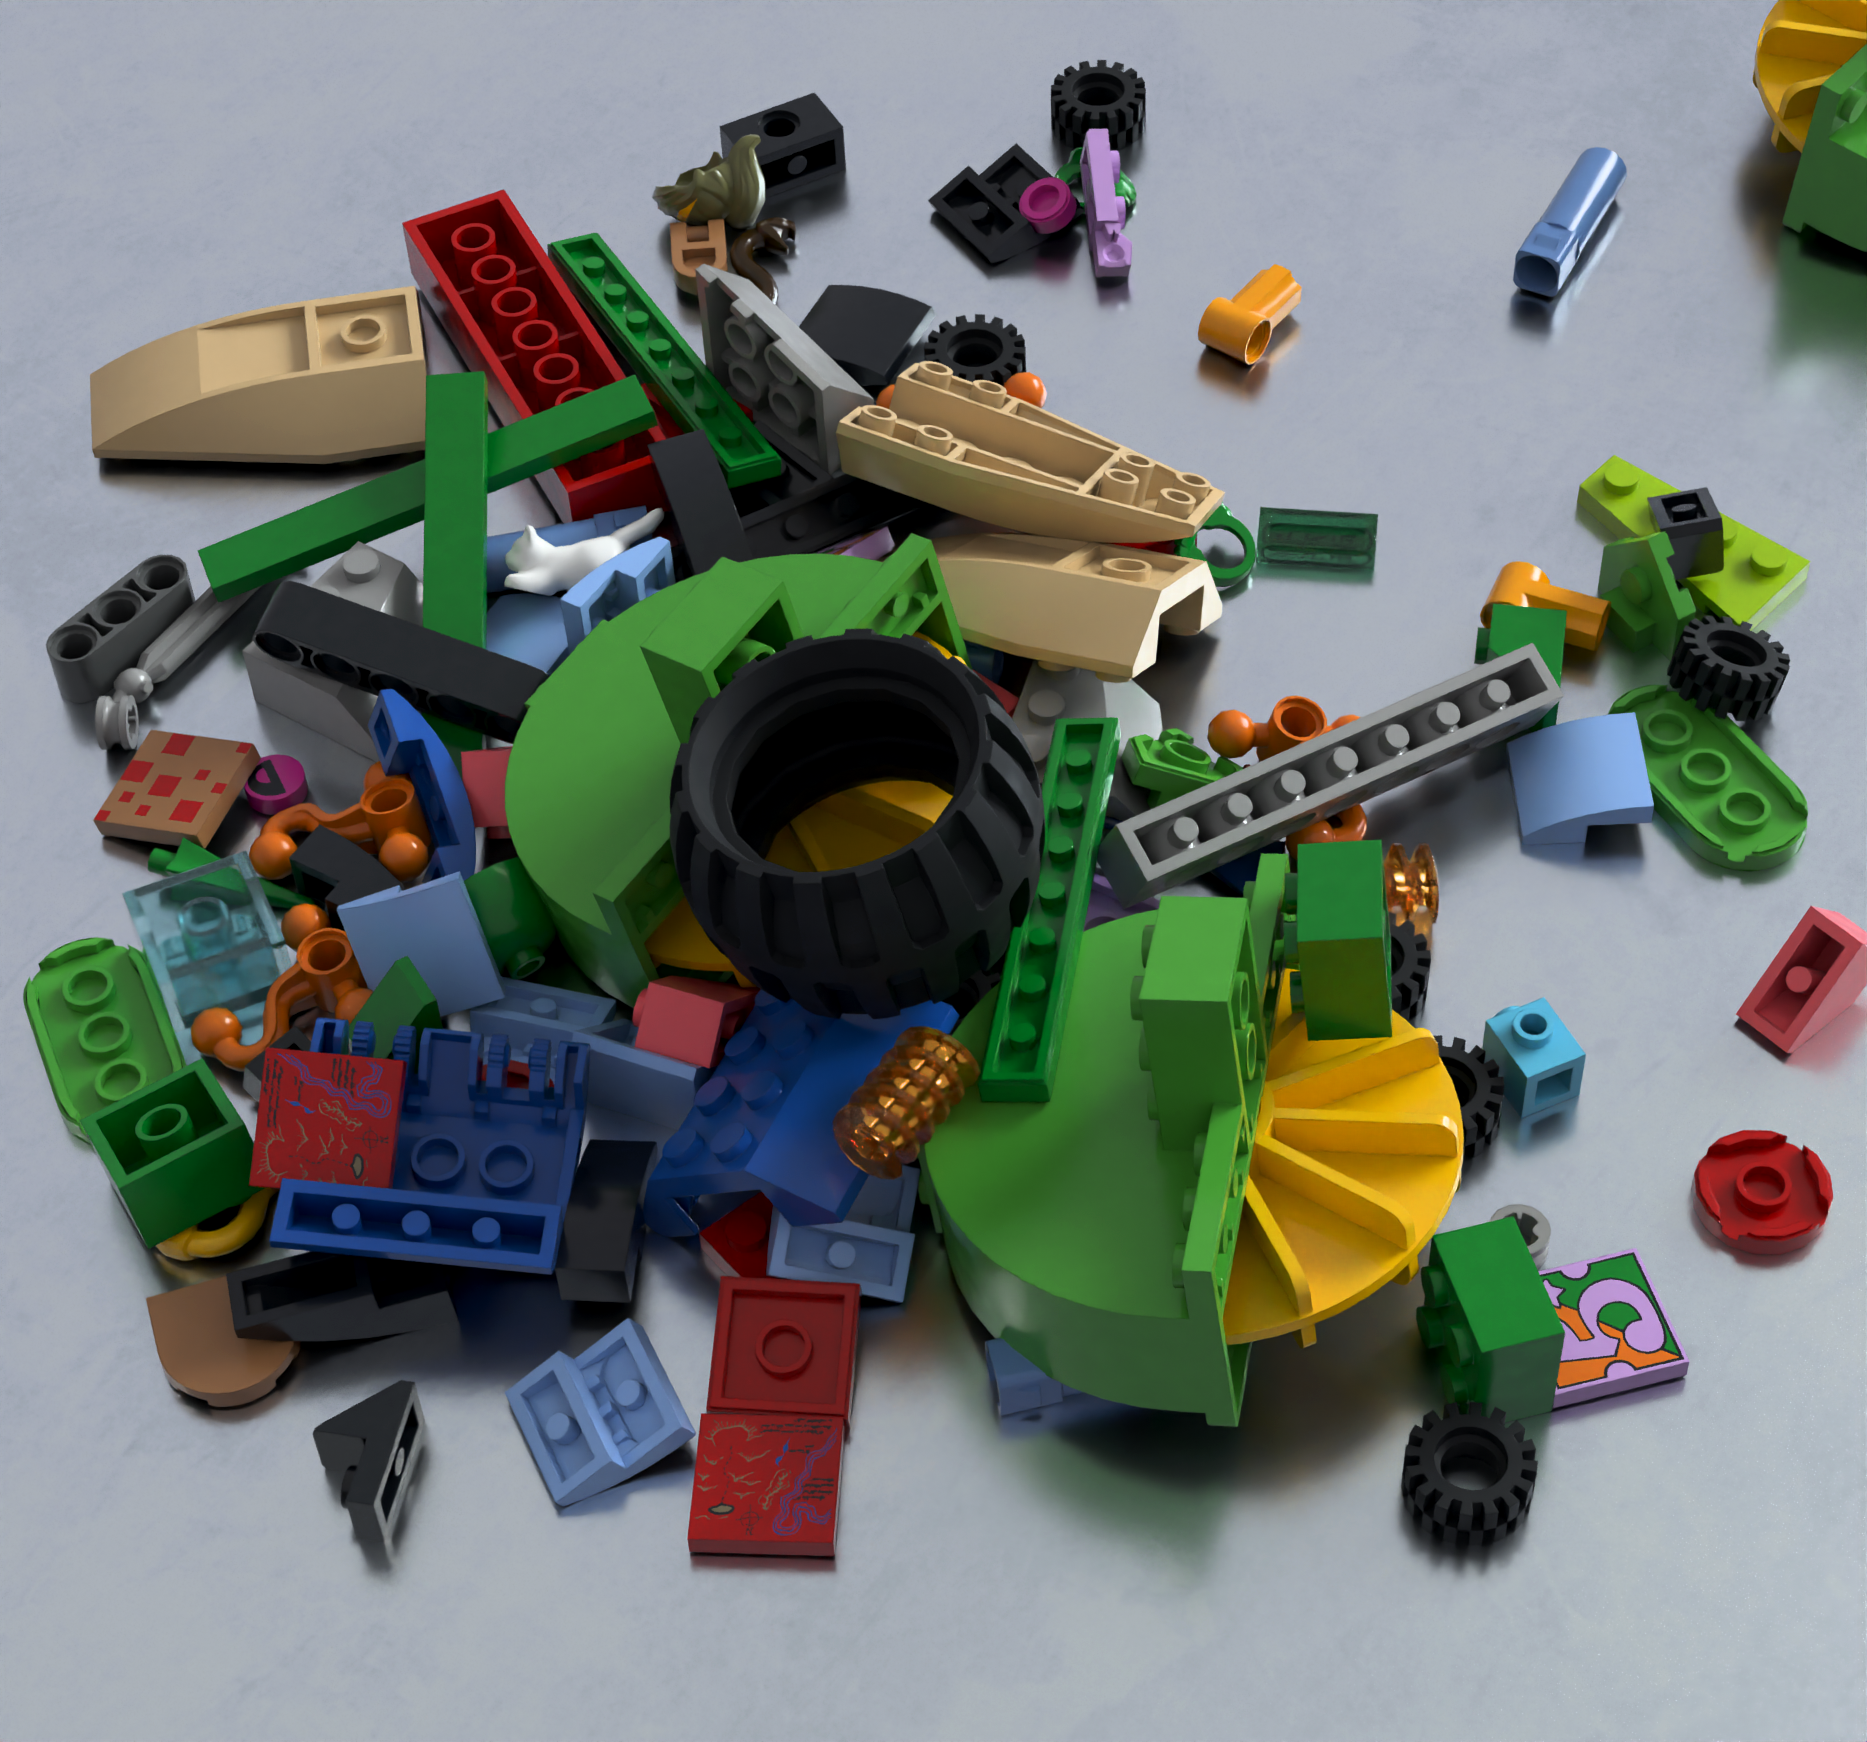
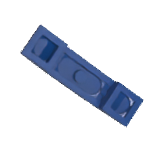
M380 690L368 722V728L385 776L409 773L435 846V852L422 883L424 884L459 871L463 881L474 875L476 836L471 806L459 772L447 749L421 714L395 690Z

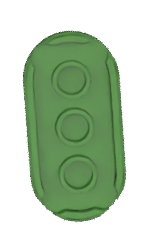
M1668 685L1641 686L1626 692L1613 703L1608 715L1632 712L1636 714L1654 810L1699 856L1727 869L1760 871L1781 865L1798 852L1804 842L1807 830L1808 808L1804 794L1728 715L1725 719L1715 717L1716 710L1707 707L1703 712L1695 708L1697 700L1694 698L1688 701L1683 700L1678 692L1667 691Z
M98 937L73 941L50 952L39 963L40 971L34 976L33 981L29 977L23 993L25 1010L63 1122L73 1135L88 1144L91 1143L79 1120L187 1066L147 958L141 951L128 945V950L123 946H115L113 939Z

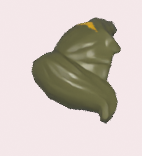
M755 134L743 136L733 145L728 157L722 159L720 154L714 151L707 165L692 168L681 173L675 185L656 186L652 198L657 202L658 209L665 215L672 216L681 222L686 221L691 226L708 225V220L724 218L725 225L736 230L745 231L752 227L766 200L765 178L755 152V147L761 142L760 136Z

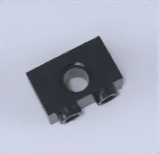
M815 92L719 126L723 158L728 157L731 148L741 137L749 134L760 136L761 142L755 147V152L765 178L766 198L846 169L843 126Z

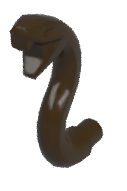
M780 217L768 218L756 223L755 228L744 232L734 241L730 251L731 265L736 274L749 279L775 305L779 297L777 284L771 274L753 260L752 254L757 250H762L768 253L788 255L789 247L784 241L788 238L795 240L797 234L795 222Z

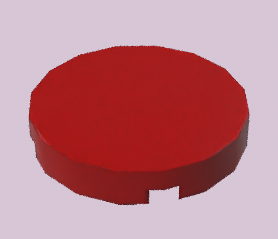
M1742 1130L1721 1137L1708 1148L1707 1154L1699 1160L1694 1172L1691 1186L1693 1208L1706 1230L1733 1248L1751 1254L1782 1255L1803 1248L1823 1231L1833 1201L1831 1175L1819 1156L1804 1144L1801 1150L1797 1146L1787 1143V1136L1773 1131Z

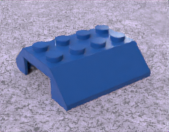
M761 989L755 997V1006L743 1026L727 1042L724 1049L725 1055L713 1075L697 1091L694 1097V1106L678 1132L672 1135L663 1147V1156L647 1181L643 1204L646 1225L658 1234L667 1237L696 1235L699 1227L692 1221L690 1215L692 1205L695 1206L701 1195L761 1190L792 1227L842 1223L960 1015L951 1005L942 1001L933 1004L929 1000L901 1009V1015L872 1019L868 1014H842L840 1019L815 1015L805 1010L793 999L785 1003Z
M318 1017L315 1022L309 1051L348 1055V1020ZM356 1021L353 1030L351 1056L373 1058L376 1044L373 1022ZM400 1025L393 1039V1060L407 1062L392 1189L282 1178L269 1239L270 1246L274 1248L552 1275L556 1265L563 1223L579 1165L583 1141L589 1081L590 1043L559 1042L556 1057L554 1087H549L551 1040L535 1038L528 1058V1068L530 1069L529 1088L521 1089L507 1087L508 1066L511 1058V1046L509 1045L508 1035H492L488 1051L486 1081H483V1033L425 1027L420 1042L418 1074H415L416 1029L415 1026Z

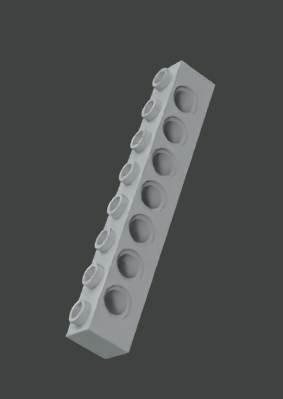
M1530 643L1116 824L1101 842L1097 862L1123 909H1126L1534 726L1551 710L1564 695L1535 645Z

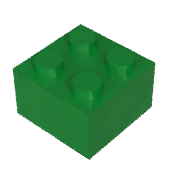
M1382 839L1298 844L1297 873H1285L1287 915L1297 914V921L1284 922L1286 964H1299L1300 971L1290 972L1292 1013H1305L1308 1041L1392 1037L1391 936Z
M203 1058L79 1120L108 1179L148 1249L228 1207L238 1206L246 1202L253 1194L265 1189L249 1186L254 1142L245 1123Z
M1514 1216L1433 1235L1429 1264L1421 1268V1283L1425 1298L1424 1306L1417 1307L1416 1320L1425 1347L1428 1349L1436 1347L1443 1364L1440 1366V1379L1448 1403L1457 1402L1463 1414H1468L1469 1402L1482 1403L1481 1416L1490 1418L1496 1407L1506 1412L1505 1423L1552 1412L1565 1331Z

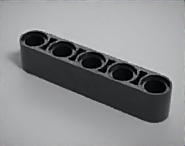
M283 581L278 584L252 637L255 645L261 651L281 662L379 696L380 690L393 689L418 711L510 744H514L517 732L527 713L524 703L549 678L547 673L531 665L294 581Z

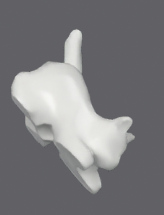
M656 508L639 520L616 530L611 535L558 547L539 537L533 526L526 525L523 536L513 543L511 550L505 555L508 568L518 573L508 575L504 585L505 587L552 596L561 590L569 591L594 569L630 549V545L635 541L653 533L664 519L665 513L662 508Z

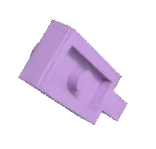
M1089 129L1086 132L1080 158V171L1089 250L1093 251L1096 277L1100 278L1102 276L1128 277L1132 259V242L1120 233V230L1125 227L1126 206L1124 197L1116 196L1114 185L1120 179L1118 150H1110L1108 129Z

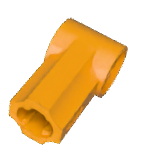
M1274 264L1268 270L1262 269L1231 300L1217 297L1209 304L1199 324L1198 340L1202 344L1245 364L1255 363L1267 348L1272 330L1301 302L1302 287L1296 283L1291 271L1282 266Z
M1516 561L1502 567L1482 608L1480 618L1483 626L1490 628L1493 604L1567 611L1564 642L1597 651L1610 615L1611 602L1550 585L1546 574L1537 566L1527 562Z

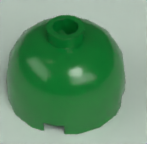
M515 857L493 864L466 879L464 884L500 976L510 975L512 979L518 980L538 970L545 962L543 954L552 945L557 931L520 858Z

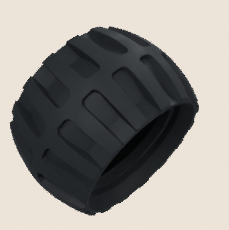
M845 629L844 635L813 639L812 635L785 643L786 649L759 662L753 659L732 674L731 682L715 698L708 696L693 717L688 743L680 744L673 769L669 796L671 814L670 843L676 872L684 895L695 918L715 947L729 958L731 963L744 977L766 993L785 1003L793 999L805 1010L815 1015L840 1019L842 1014H868L872 1019H882L901 1015V1009L929 1000L933 1004L941 1002L958 993L959 985L980 969L986 972L999 960L1006 950L1010 933L1014 927L1021 928L1035 897L1040 877V863L1045 845V814L1040 781L1029 748L1021 731L1007 714L1003 704L989 686L964 663L954 656L947 659L928 641L908 634H903L901 638L878 635L873 629ZM903 780L932 783L953 796L935 824L928 831L911 843L879 859L858 866L821 872H797L765 860L777 833L791 820L814 804L845 790L866 784Z

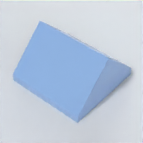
M620 1019L573 1032L571 1042L590 1043L588 1103L675 1130H679L694 1106V1097L697 1091L709 1081L717 1066L712 1068L702 1067L634 1047L638 1027H634L631 1020Z

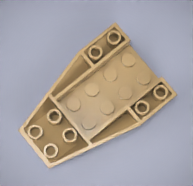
M415 286L294 302L246 311L183 329L120 356L90 374L92 450L94 457L328 464L425 450L427 372L422 339L424 337L419 292Z
M933 361L914 363L897 376L889 409L876 405L858 406L838 422L836 430L842 472L979 521L1036 535L1106 543H1145L1193 537L1222 504L1225 495L1224 491L1211 486V483L1200 475L1175 470L1033 404L1007 395L1006 388L1000 384L987 380L970 382L953 376L951 368Z
M1020 532L974 533L929 539L932 540L963 640L1012 655L1038 660V666L1046 670L1068 671L1076 667L1095 671V677L1102 681L1113 683L1128 682L1156 663L1159 624H1164V630L1171 634L1196 635L1222 616V602L1207 561L1105 542L1069 540ZM898 548L893 549L875 561L884 562Z

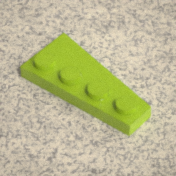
M1613 455L1579 485L1577 503L1618 539L1634 537L1635 539L1655 533L1650 520L1647 498L1682 491ZM1719 512L1723 524V570L1718 573L1684 578L1677 581L1685 588H1688L1694 605L1703 613L1712 610L1720 618L1721 616L1731 617L1733 625L1740 626L1742 621L1752 624L1750 631H1752L1807 579L1810 561Z

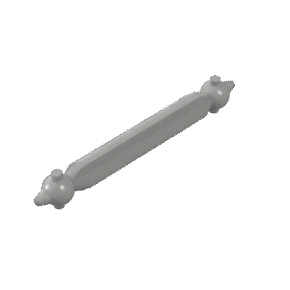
M210 586L141 653L136 668L126 669L118 675L114 681L116 691L112 698L113 702H119L124 695H133L136 704L145 701L153 691V683L166 680L260 587L218 603Z

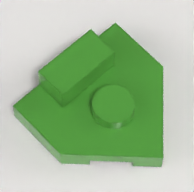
M1663 531L1641 538H1622L1604 546L1598 590L1602 593L1599 595V599L1611 602L1610 615L1606 626L1633 653L1653 644L1671 662L1685 625L1688 626L1689 622L1695 618L1696 608L1688 588L1678 590L1674 573L1667 561V557L1675 554L1667 533Z
M1178 728L1162 731L1159 739L1154 741L1153 738L1146 734L1129 738L1121 756L1132 784L1151 789L1147 799L1150 810L1240 771L1243 767L1223 756L1218 757L1216 763L1212 762L1210 756L1205 751L1193 745L1194 738Z

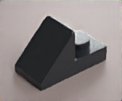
M1707 487L1647 498L1650 520L1655 533L1665 531L1675 553L1667 557L1675 580L1718 573L1723 570L1724 541L1722 518Z
M400 1380L321 1423L313 1431V1438L321 1464L325 1468L345 1472L341 1487V1505L349 1511L357 1539L385 1543L425 1422L415 1382Z

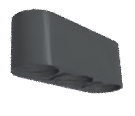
M157 555L141 562L58 627L48 637L46 643L47 653L60 694L66 700L74 703H87L107 694L114 688V681L118 675L126 669L136 668L141 653L196 601L186 563L181 558L173 555Z

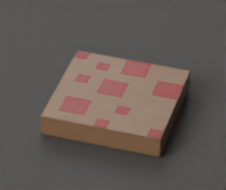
M150 730L93 821L101 835L180 846L184 837L205 849L261 757L253 743Z

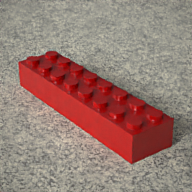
M504 189L402 223L411 274L470 371H485L488 381V400L504 426L627 378ZM658 426L534 475L563 523L594 518L593 514L644 505L646 506L647 513L656 508H662L664 512L668 511L655 484L647 444L666 439Z

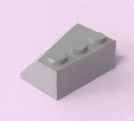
M706 264L696 268L706 367L733 399L752 410L754 424L761 420L831 475L841 468L836 437L838 422L858 406L874 405V399L749 279Z
M359 541L310 586L423 627V584L405 563ZM254 641L242 650L256 702L375 762L380 761L368 728V722L378 696L274 659L261 651Z
M1033 659L1012 719L1021 731L1032 755L1040 786H1042L1056 719L1114 717L1119 719L1121 738L1106 816L1125 821L1150 810L1147 799L1151 789L1132 784L1121 756L1129 738L1146 734L1153 738V741L1159 739L1163 731L1160 704L1133 680L1123 683L1106 682L1096 678L1095 671L1076 667L1068 671L1046 670L1038 666V660Z

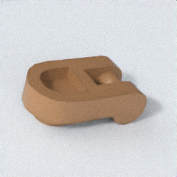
M724 218L708 220V225L687 227L686 221L670 223L671 255L675 283L681 290L698 295L696 268L706 264L728 272Z

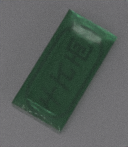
M1260 507L1256 563L1374 570L1378 514Z

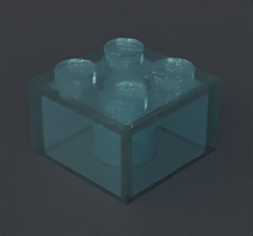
M247 851L122 893L138 945L175 1033L191 1028L195 1017L205 1009L220 1007L227 1008L233 1013L266 1001L267 993L275 980L292 967L284 936Z

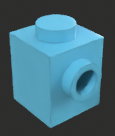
M1544 997L1520 1007H1507L1498 1012L1493 1018L1486 1020L1482 1049L1486 1051L1484 1063L1494 1059L1499 1066L1498 1077H1503L1504 1080L1503 1094L1521 1119L1580 1095L1586 1054Z

